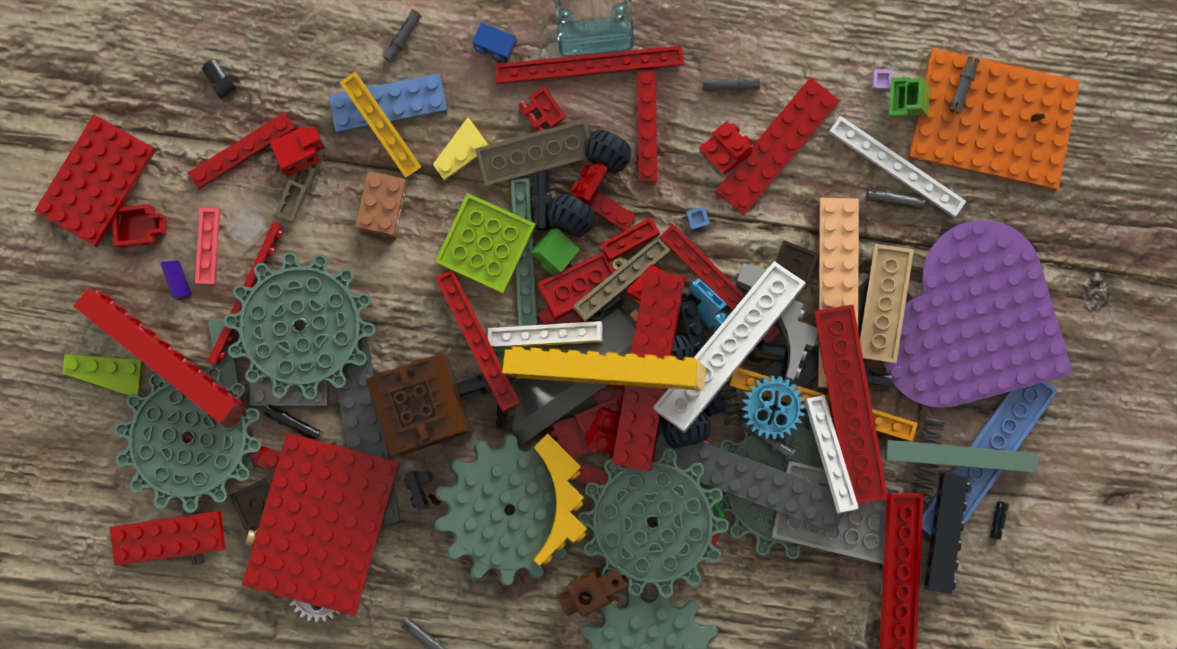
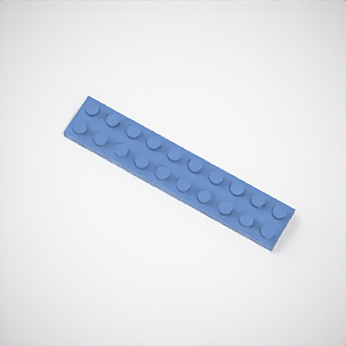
M1044 382L1007 392L969 447L1016 451L1058 390ZM955 466L950 474L968 476V481L970 482L969 491L966 492L965 496L967 508L963 512L962 517L964 525L1002 470ZM937 493L931 500V504H928L923 512L922 530L930 536Z

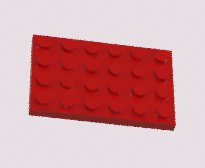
M93 114L34 212L98 248L112 225L115 215H118L119 208L124 205L157 149Z

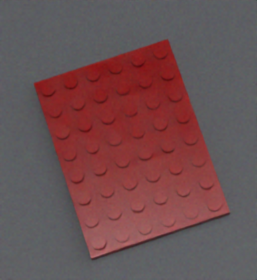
M286 433L242 586L356 616L399 462Z

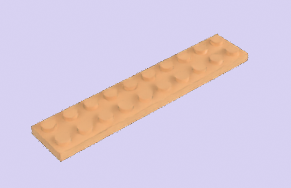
M820 198L819 310L853 304L858 327L859 199ZM818 343V388H827L820 344Z

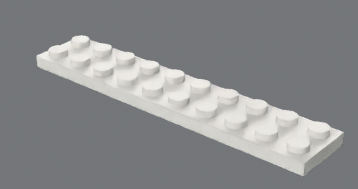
M773 262L694 357L697 359L696 361H701V364L707 367L705 390L668 389L654 405L653 409L685 433L801 292L806 282L776 262Z

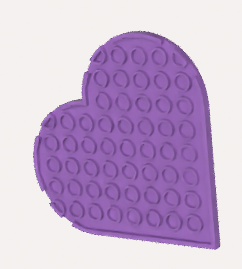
M990 220L965 222L944 233L934 243L924 263L922 272L924 295L918 296L905 304L897 363L883 362L887 374L892 375V382L899 391L920 404L944 408L958 406L1073 375L1041 263L1031 243L1014 228Z

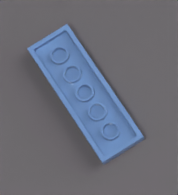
M440 73L367 88L391 123L448 111ZM346 92L329 95L336 133L370 127Z

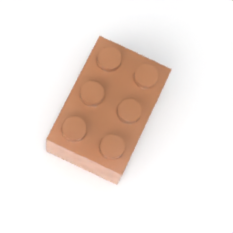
M368 171L356 228L359 231L396 238L408 187L407 180Z

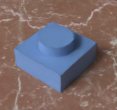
M705 206L686 211L691 231L710 225Z

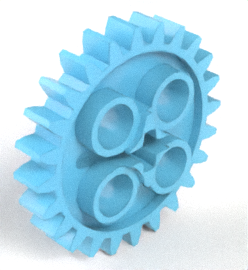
M770 375L769 381L766 377H762L763 383L755 380L756 387L749 385L752 391L750 393L744 392L748 398L741 400L746 403V406L741 407V409L747 413L743 414L742 417L748 418L745 422L746 425L752 424L751 431L758 429L756 435L760 436L764 432V438L768 439L770 434L774 440L777 434L780 438H784L783 432L791 435L790 428L797 430L795 423H802L798 417L805 415L800 412V409L805 408L804 405L800 404L804 398L798 397L801 391H794L796 385H789L790 380L785 379L782 383V377L778 376L776 381L772 375ZM764 391H769V399L763 401L762 393ZM787 395L789 398L786 405L781 404V397ZM775 405L777 406L776 410L769 409V406ZM760 410H764L766 413L765 417L759 420L757 413ZM783 414L784 421L781 424H777V416Z

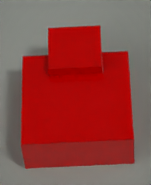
M303 126L270 142L278 164L286 178L320 162L321 160L317 152L325 148L315 126L307 130Z
M149 204L120 207L118 210L122 214L120 225L119 213L112 220L113 246L118 248L157 244L156 236L167 235L166 216L160 213L155 214V207Z

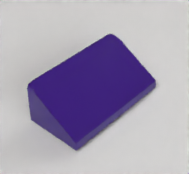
M161 262L160 265L172 298L182 300L190 297L191 291L180 262Z

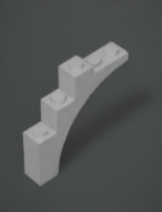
M743 263L736 286L749 292L766 271ZM795 300L792 301L777 320L785 336L788 351L785 379L790 380L789 383L791 384L794 378H799L801 368L798 366L800 361L804 362L807 350L811 351L819 343L817 327L799 322L802 320L805 310H802L803 303Z

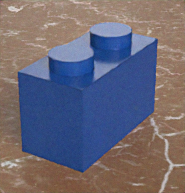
M481 22L472 43L476 52L483 55L486 53L490 54L493 59L499 62H503V60L508 62L517 40L516 36Z

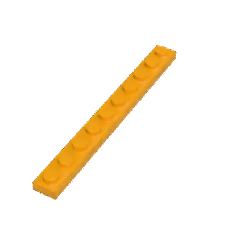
M737 368L731 376L728 385L751 392L752 390L749 385L756 387L755 380L763 383L762 377H766L768 381L770 377ZM796 386L794 391H801L798 397H803L804 400L825 395L800 386ZM764 391L762 396L770 397L769 391ZM825 395L828 409L832 417L829 395ZM782 396L781 401L788 403V396ZM804 400L801 401L800 404L805 406ZM872 409L876 431L913 441L918 423Z

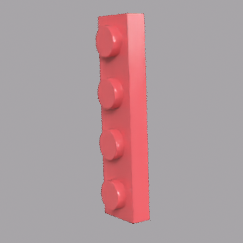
M219 208L199 209L195 284L216 285L221 211Z

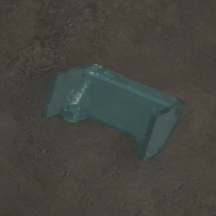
M554 0L559 53L563 57L629 51L633 48L632 0L616 4L611 11L612 17L575 21L571 10L559 9L558 0Z

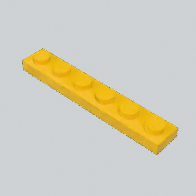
M353 72L340 81L341 86L405 178L420 169L421 165L358 74Z

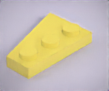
M467 117L433 163V166L444 181L478 158L475 148L488 145L469 117Z

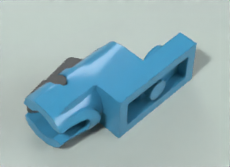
M698 278L688 289L695 298L702 301L697 306L702 326L714 334L727 319L726 314L720 312L727 304Z

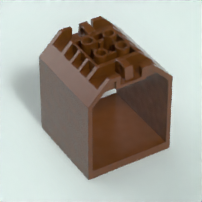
M443 354L422 358L410 364L383 371L365 380L390 456L401 457L473 432L463 400L458 391L457 381L450 360Z

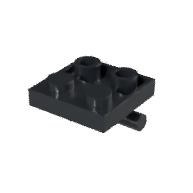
M417 471L406 473L404 483L407 490H411L412 497H410L413 508H417L418 511L429 508L422 485L433 480V473L431 471H424L419 474Z

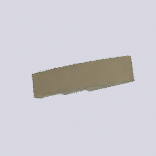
M320 150L317 152L321 160L320 162L293 174L291 179H288L275 215L294 222L319 170L325 151Z

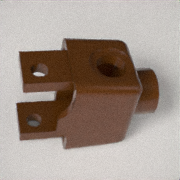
M597 567L572 579L567 586V591L559 594L558 599L568 617L576 612L580 616L585 617L617 599L616 596H611V594L626 587L625 583L628 581L624 575L620 574L617 568L602 576ZM588 591L592 595V599L585 600L581 596V592Z

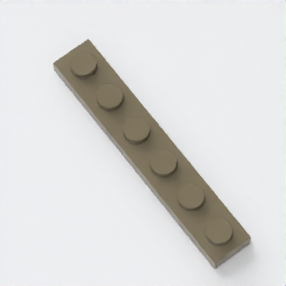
M657 236L573 305V309L586 322L636 281L650 264L655 265L671 251L670 248Z

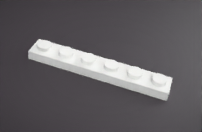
M602 322L488 328V340L492 348L602 342Z
M825 395L807 398L804 400L837 514L856 510L858 505Z

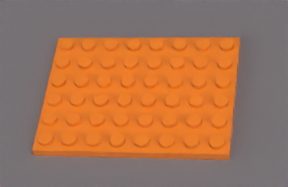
M932 48L925 81L930 85L929 116H917L909 158L1058 190L1080 81L978 58L980 62L974 74L975 79L971 82L961 114H955L957 106L954 113L950 112L949 108L961 79L960 73L964 71L969 56ZM1037 113L1045 115L1044 119L1032 123V115Z

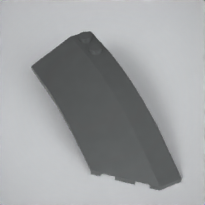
M617 309L600 320L602 322V342L565 344L558 350L564 353H568V350H575L586 355L587 351H593L604 356L609 352L625 357V354H631L635 327ZM521 378L517 397L520 405L515 407L512 430L523 445L609 384Z

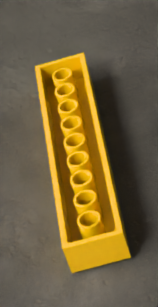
M512 347V350L505 349L502 373L522 379L704 391L707 367L702 365L701 361H696V358L685 357L684 361L677 360V357L665 356L664 359H659L654 355H645V358L637 357L638 355L625 354V357L618 356L617 353L609 352L604 356L593 351H587L586 355L575 350H568V353H564L558 349H549V352L542 351L540 348H531L529 351L524 350L522 347Z

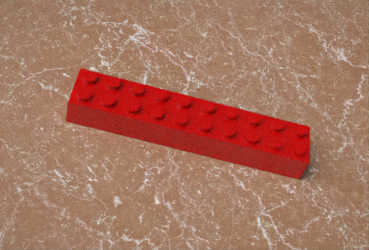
M88 288L73 305V307L220 424L233 428L247 409L242 406L244 404L243 401L228 393L229 390L222 385L214 382L210 375L203 373L196 364L185 359L181 352L170 347L171 345L167 341L156 336L153 330L145 327L138 318L127 313L128 311L124 307L113 302L114 299L107 294L102 293L98 289L93 291Z

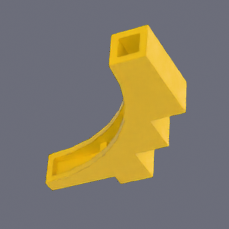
M548 433L533 447L543 459L550 472L556 498L555 519L550 535L543 548L533 559L539 566L542 563L546 565L553 558L551 554L556 549L559 551L566 545V538L573 543L575 540L577 542L581 541L586 535L584 531L587 529L571 513L572 510L577 511L582 506L583 502L581 500L584 497L568 482L569 479L573 481L581 473L579 471L581 466Z

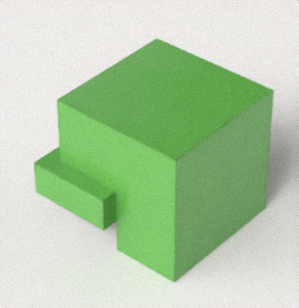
M891 78L889 116H929L930 85L923 78Z
M550 229L546 231L529 253L542 263L540 265L553 276L561 273L580 249L559 229Z

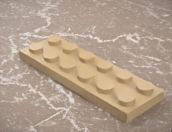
M880 244L874 245L860 335L863 359L897 363L914 249Z

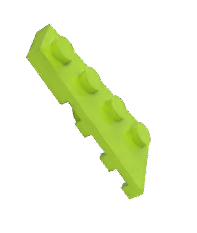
M64 355L63 374L129 396L132 394L140 396L143 362L141 360Z

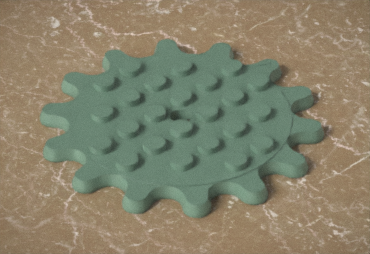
M287 252L283 256V265L278 271H272L264 263L257 264L254 268V273L258 279L257 284L252 288L238 285L233 290L234 297L242 303L241 311L236 314H228L224 318V325L227 328L236 329L240 334L239 340L228 348V354L232 358L247 357L250 360L251 366L245 374L248 382L256 383L262 377L272 379V393L277 398L284 397L289 387L297 385L302 389L303 396L308 400H312L317 396L319 382L323 380L331 382L336 388H342L346 384V378L342 372L344 365L353 363L362 366L367 360L366 354L360 351L357 345L359 339L371 337L376 331L372 323L364 322L360 318L361 310L370 305L371 298L366 293L354 295L349 291V284L354 278L352 270L343 269L336 275L328 273L326 267L328 260L323 254H317L310 265L301 266L298 263L297 256L293 252ZM304 321L306 324L305 329L297 331L295 329L296 322Z
M217 367L209 368L206 373L214 379V382L220 385V369ZM152 374L149 378L151 393L147 397H140L136 394L128 396L126 403L134 412L133 419L126 423H118L114 429L117 436L124 437L128 441L127 449L116 456V464L121 467L133 466L136 470V475L129 485L130 490L139 493L144 488H153L155 490L154 506L157 509L166 508L172 498L178 497L182 500L183 508L188 513H193L197 510L199 498L204 494L210 495L217 503L224 502L227 498L225 482L230 478L246 481L250 476V472L242 464V458L246 453H255L261 448L260 440L250 437L247 433L248 426L259 419V411L255 408L247 409L233 428H230L216 421L159 374ZM235 383L231 387L226 388L229 390L228 393L239 399L245 393V387L241 383ZM191 432L194 439L186 443L184 436Z
M806 412L799 419L802 423H795L797 430L790 428L791 435L783 432L784 438L782 439L785 444L797 449L789 461L824 469L810 419ZM783 414L778 415L776 418L777 424H781L784 421ZM744 429L745 438L742 442L735 443L731 440H724L720 445L723 450L783 472L786 471L787 463L784 462V459L776 453H771L768 446ZM725 493L722 500L718 502L722 512L728 511L735 515V523L730 528V534L733 538L739 539L747 533H752L757 539L755 549L758 554H768L771 547L779 543L784 546L786 555L790 559L799 557L801 544L771 537L776 511Z
M508 434L503 439L502 448L494 451L489 448L485 441L479 440L474 444L476 457L472 463L467 464L460 459L451 461L449 467L456 476V483L451 487L441 486L435 492L436 498L445 502L449 508L447 515L435 521V529L439 532H451L454 535V543L448 548L447 555L451 560H457L462 556H469L473 561L470 573L474 579H481L488 570L495 569L499 572L501 584L510 586L514 582L515 573L520 569L527 570L533 579H540L544 574L542 564L539 566L533 559L543 548L550 535L555 519L556 498L550 472L543 459L533 448L539 441L535 442L530 450L522 451L518 447L517 437L513 434ZM511 504L514 507V513L508 516L505 514L504 508L506 505ZM565 547L559 551L556 549L551 555L557 560H563L567 556V549Z
M666 449L659 461H653L651 471L622 467L621 465L612 464L613 459L608 460L604 466L609 477L607 483L598 485L592 482L585 487V492L594 500L595 507L592 511L582 512L578 516V520L594 532L593 539L584 545V553L590 557L602 555L605 558L606 566L602 570V576L616 568L621 575L626 576L629 580L628 591L632 596H639L644 586L652 583L657 586L659 594L663 598H669L673 594V582L678 578L685 579L691 586L699 585L701 583V575L697 569L699 562L706 560L711 563H717L721 559V552L712 545L711 539L713 535L725 533L729 529L728 521L715 517L712 512L713 506L723 498L722 491L719 488L703 489L700 485V478L704 474L702 464L694 463L688 469H680L676 463L677 453L673 449ZM650 517L657 518V527H650L648 525Z
M627 591V603L624 607H616L611 602V604L601 608L600 611L604 616L603 624L598 627L589 624L584 625L581 628V635L590 642L591 649H708V643L717 636L718 629L714 624H707L705 626L696 624L695 615L699 610V605L694 600L687 601L682 607H675L671 603V597L663 598L659 591H657L656 597L650 601L645 600L642 594L632 596Z

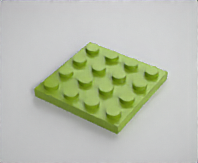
M467 193L435 262L505 294L536 224Z

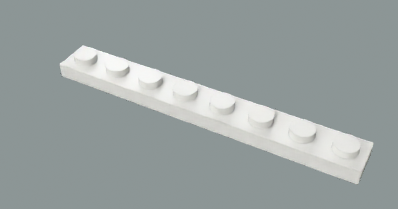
M840 116L828 132L953 218L957 216L966 201L843 117Z

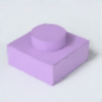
M874 69L872 90H890L893 70Z

